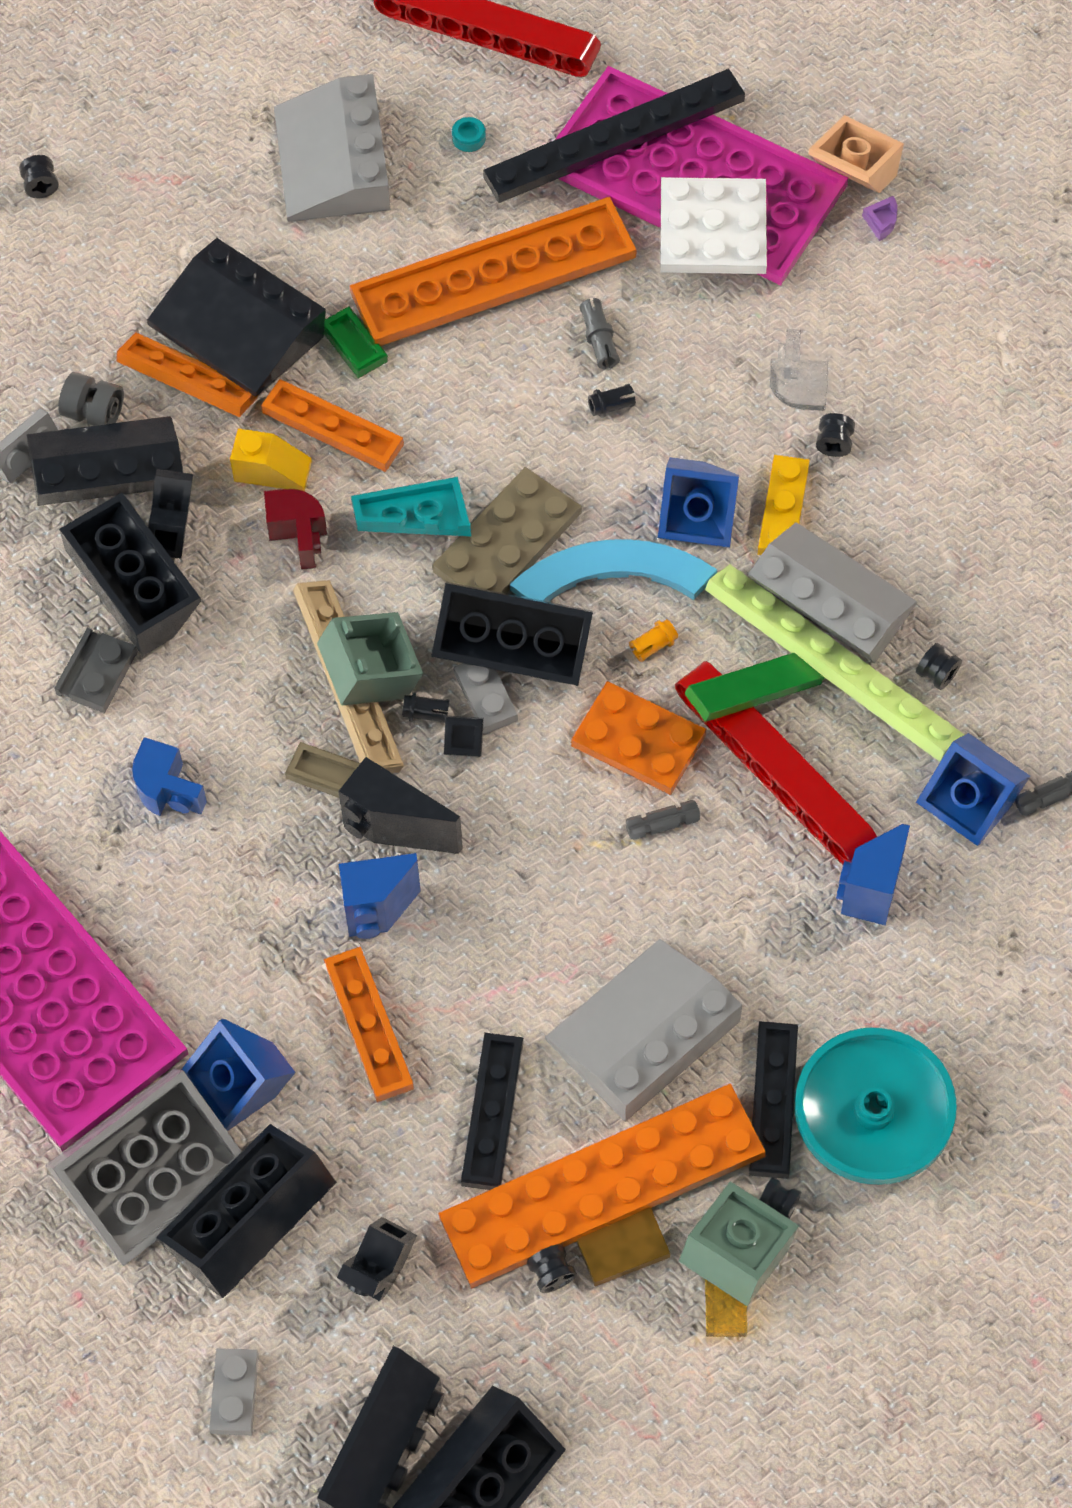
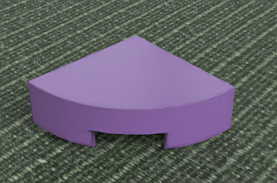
M894 196L863 209L862 217L879 241L886 238L896 225L898 206Z

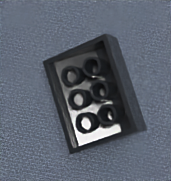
M216 238L192 258L148 317L147 325L256 397L324 338L326 309L219 238Z

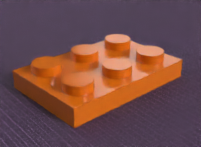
M607 681L572 737L571 747L671 795L706 737L707 729Z

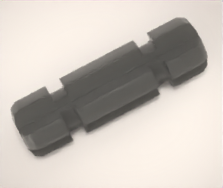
M1072 771L1066 773L1065 778L1060 776L1035 787L1033 792L1028 790L1017 795L1015 804L1021 815L1027 816L1036 812L1038 807L1043 809L1068 798V794L1072 793Z
M689 800L680 803L681 807L678 808L672 805L647 812L646 817L643 818L641 815L629 817L626 819L628 835L631 839L635 840L646 837L645 833L647 832L653 835L681 827L680 823L682 822L685 825L698 822L700 820L698 805L695 800Z

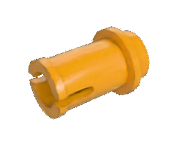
M668 619L663 622L657 620L654 623L655 627L629 642L630 648H635L632 652L640 662L645 661L646 658L666 645L672 647L675 644L674 640L678 638V633Z

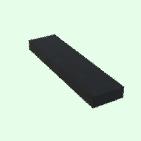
M759 1021L752 1126L765 1149V1157L749 1164V1176L789 1179L798 1024Z
M484 1032L461 1177L462 1187L491 1190L502 1185L524 1043L523 1037Z

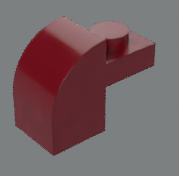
M298 489L264 491L269 541L297 538L301 570L316 568L315 554L322 553L320 536L327 535L325 514L319 501L311 494Z

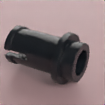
M625 384L624 386L603 392L599 389L594 390L592 395H588V405L593 416L599 415L603 418L606 417L608 412L635 406V396L620 399L621 396L634 393L632 386Z
M413 692L412 695L404 696L402 717L409 718V722H413V718L445 723V717L448 716V712L445 711L449 709L450 700L416 696V692Z

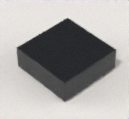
M446 716L444 755L481 757L484 718Z

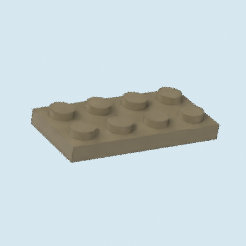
M524 467L470 524L472 537L459 536L432 564L433 573L446 582L508 593L510 584L524 571L532 567L582 513V506L533 471Z

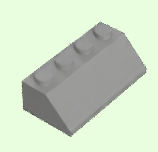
M797 522L767 546L748 573L755 583L772 593L777 599L873 663H876L917 604L916 600Z

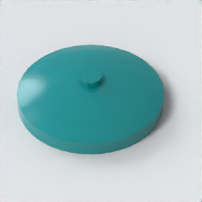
M870 1027L850 1030L828 1040L813 1053L805 1064L799 1077L795 1095L797 1126L803 1141L814 1157L829 1170L841 1177L871 1185L902 1182L920 1174L931 1166L948 1144L957 1111L955 1089L950 1075L940 1059L927 1046L915 1038L902 1032L885 1028Z

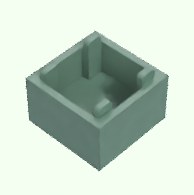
M398 612L332 618L317 642L341 706L404 699L405 695H410L423 675Z
M730 1181L688 1235L679 1262L748 1306L789 1251L799 1225Z

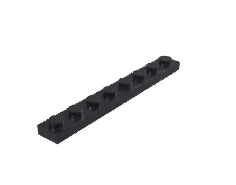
M728 68L483 170V178L498 203H501L742 103L745 100V92Z

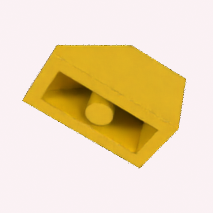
M238 428L230 463L234 482L305 491L312 458L273 433Z

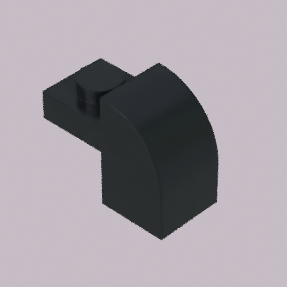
M157 469L148 528L170 557L181 559L193 474Z
M384 1217L379 1218L369 1225L357 1254L343 1263L337 1278L346 1283L348 1289L361 1296H370L381 1301L391 1289L402 1270L417 1235Z

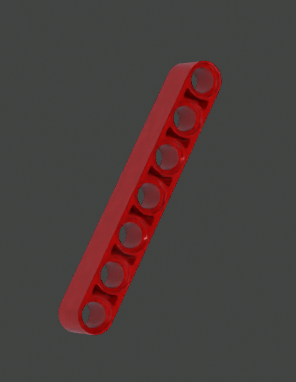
M374 0L375 8L389 18L576 77L588 75L601 49L599 39L587 31L488 0Z
M707 661L702 662L677 681L675 689L681 700L842 865L844 860L852 862L855 848L877 837L873 828L754 707L707 722L703 720L685 695V692L689 685L722 675L711 663Z

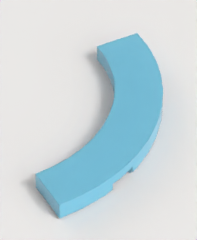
M631 539L603 540L573 546L537 562L510 584V591L517 596L549 602L559 594L576 587L577 583L596 577L598 580L629 578V575L651 578V581L671 587L695 600L706 588L709 579L717 574V569L685 551L667 545Z

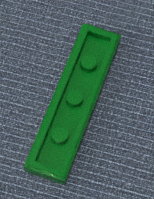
M791 653L689 685L685 695L703 720L707 722L821 685L825 677L796 653Z

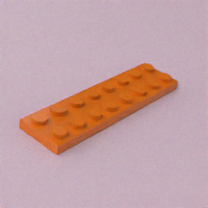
M609 196L350 285V293L374 343L383 346L636 258L637 249Z
M731 1083L439 1212L438 1215L472 1289L526 1265L528 1259L542 1249L556 1244H562L566 1247L577 1242V1239L645 1209L653 1208L765 1157V1149Z

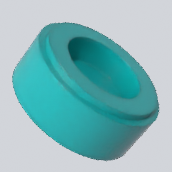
M464 117L454 123L452 127V142L457 149L464 152H474L485 144L486 128L479 119Z

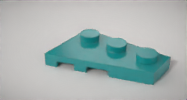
M458 477L351 496L358 531L472 537L471 526Z

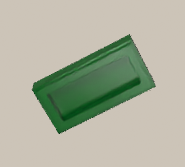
M350 306L325 319L324 335L358 379L388 362L386 352L379 344L374 343L368 329Z

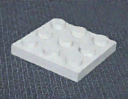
M661 177L660 273L766 274V179Z

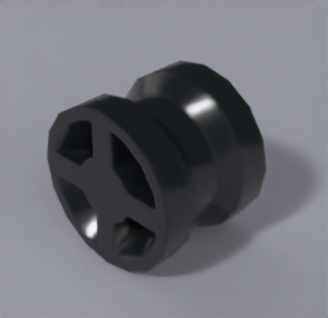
M33 155L21 162L19 171L21 177L25 180L23 183L24 190L28 196L32 198H45L57 191L59 187L58 179L53 173L54 165L50 157Z
M838 413L823 415L819 422L821 434L817 436V450L822 454L832 457L848 455L852 448L850 436L854 434L855 428L853 419Z
M935 643L920 660L916 668V674L921 677H929L933 680L936 688L943 690L955 677L962 664V659L956 655L949 656L945 653L942 645Z
M772 1177L759 1200L790 1219L802 1192L795 1188L788 1190L782 1187L779 1180Z
M562 1244L542 1249L527 1261L529 1270L535 1272L538 1277L537 1286L541 1293H549L560 1289L573 1281L577 1276L574 1267L568 1265L565 1260L566 1250Z

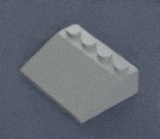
M373 74L340 77L274 106L288 222L391 210Z
M659 939L546 1035L545 1040L626 1122L740 1022L742 1004L713 975Z
M173 1069L45 1166L76 1208L124 1266L158 1240L156 1237L242 1151L185 1072Z

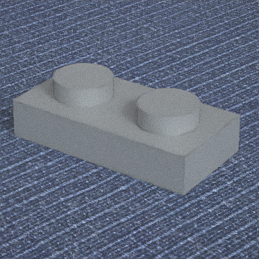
M41 408L38 409L0 441V476L6 482H13L31 466L27 434L58 430L48 412Z
M465 663L454 667V674L474 716L484 718L483 735L518 721V714L495 669Z
M216 1348L209 1427L211 1434L252 1436L259 1359L258 1350Z

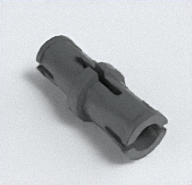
M593 298L594 308H592L590 299H587L579 306L587 328L585 334L587 342L593 346L598 367L606 369L605 360L607 359L609 368H613L619 363L620 358L612 340L614 333L612 325L606 321L601 300Z

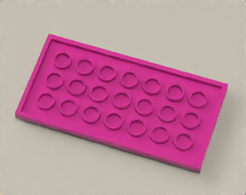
M608 66L556 139L668 93ZM715 115L698 120L559 178V180L596 198L603 199L610 196L615 207L661 228V177L766 179L767 268L766 274L757 275L780 286L848 185V177Z
M0 831V1077L63 1152L189 1053L185 1045Z

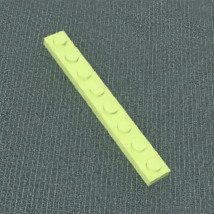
M731 564L709 579L705 588L708 593L790 653H796L823 677L939 762H941L952 742L965 735Z

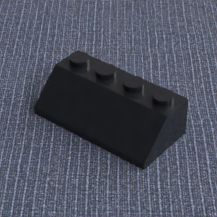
M171 416L27 434L37 506L116 496L121 492L125 495L154 491L157 469L183 472L179 442Z
M122 492L59 529L65 551L131 642L136 645L137 650L142 656L174 638L201 602V597Z
M446 582L431 657L578 686L593 611Z
M269 1124L156 1238L202 1284L224 1298L337 1182L316 1152L272 1124Z
M394 1345L317 1496L320 1508H389L385 1503L391 1491L398 1492L406 1478L408 1468L403 1466L410 1452L417 1454L425 1439L426 1430L422 1428L428 1415L435 1417L442 1405L445 1393L440 1392L442 1389L440 1377Z
M492 1385L392 1508H520L566 1449L520 1398Z

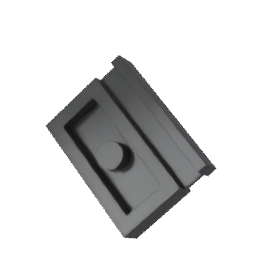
M87 627L54 688L56 695L69 697L73 702L105 713L137 654L136 645L104 633L100 635Z

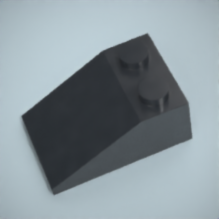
M367 757L363 759L338 791L344 827L356 838L362 839L364 836L376 844L459 854L463 849L461 818L458 814Z

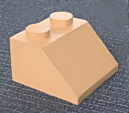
M844 115L809 148L808 154L820 165L844 175L868 189L881 193L897 177L904 143Z

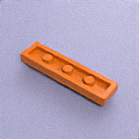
M137 332L117 350L116 362L237 417H240L258 398V396L254 397L252 393L245 391L207 364Z
M281 379L278 380L261 405L263 414L384 472L388 470L404 446L403 437Z
M361 946L324 959L326 970L376 1102L414 1090L413 1081Z

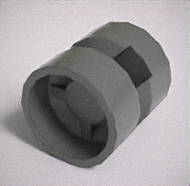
M72 372L66 378L60 393L59 414L79 422L87 419V423L91 426L116 423L124 400L123 387L103 380L96 384L93 377Z

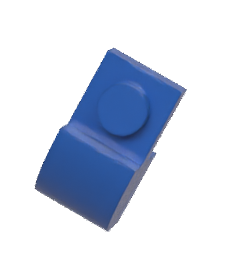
M144 737L132 767L136 789L143 805L158 816H161L166 803L172 809L181 813L192 811L202 814L207 803L203 785L178 778L183 766L179 748Z

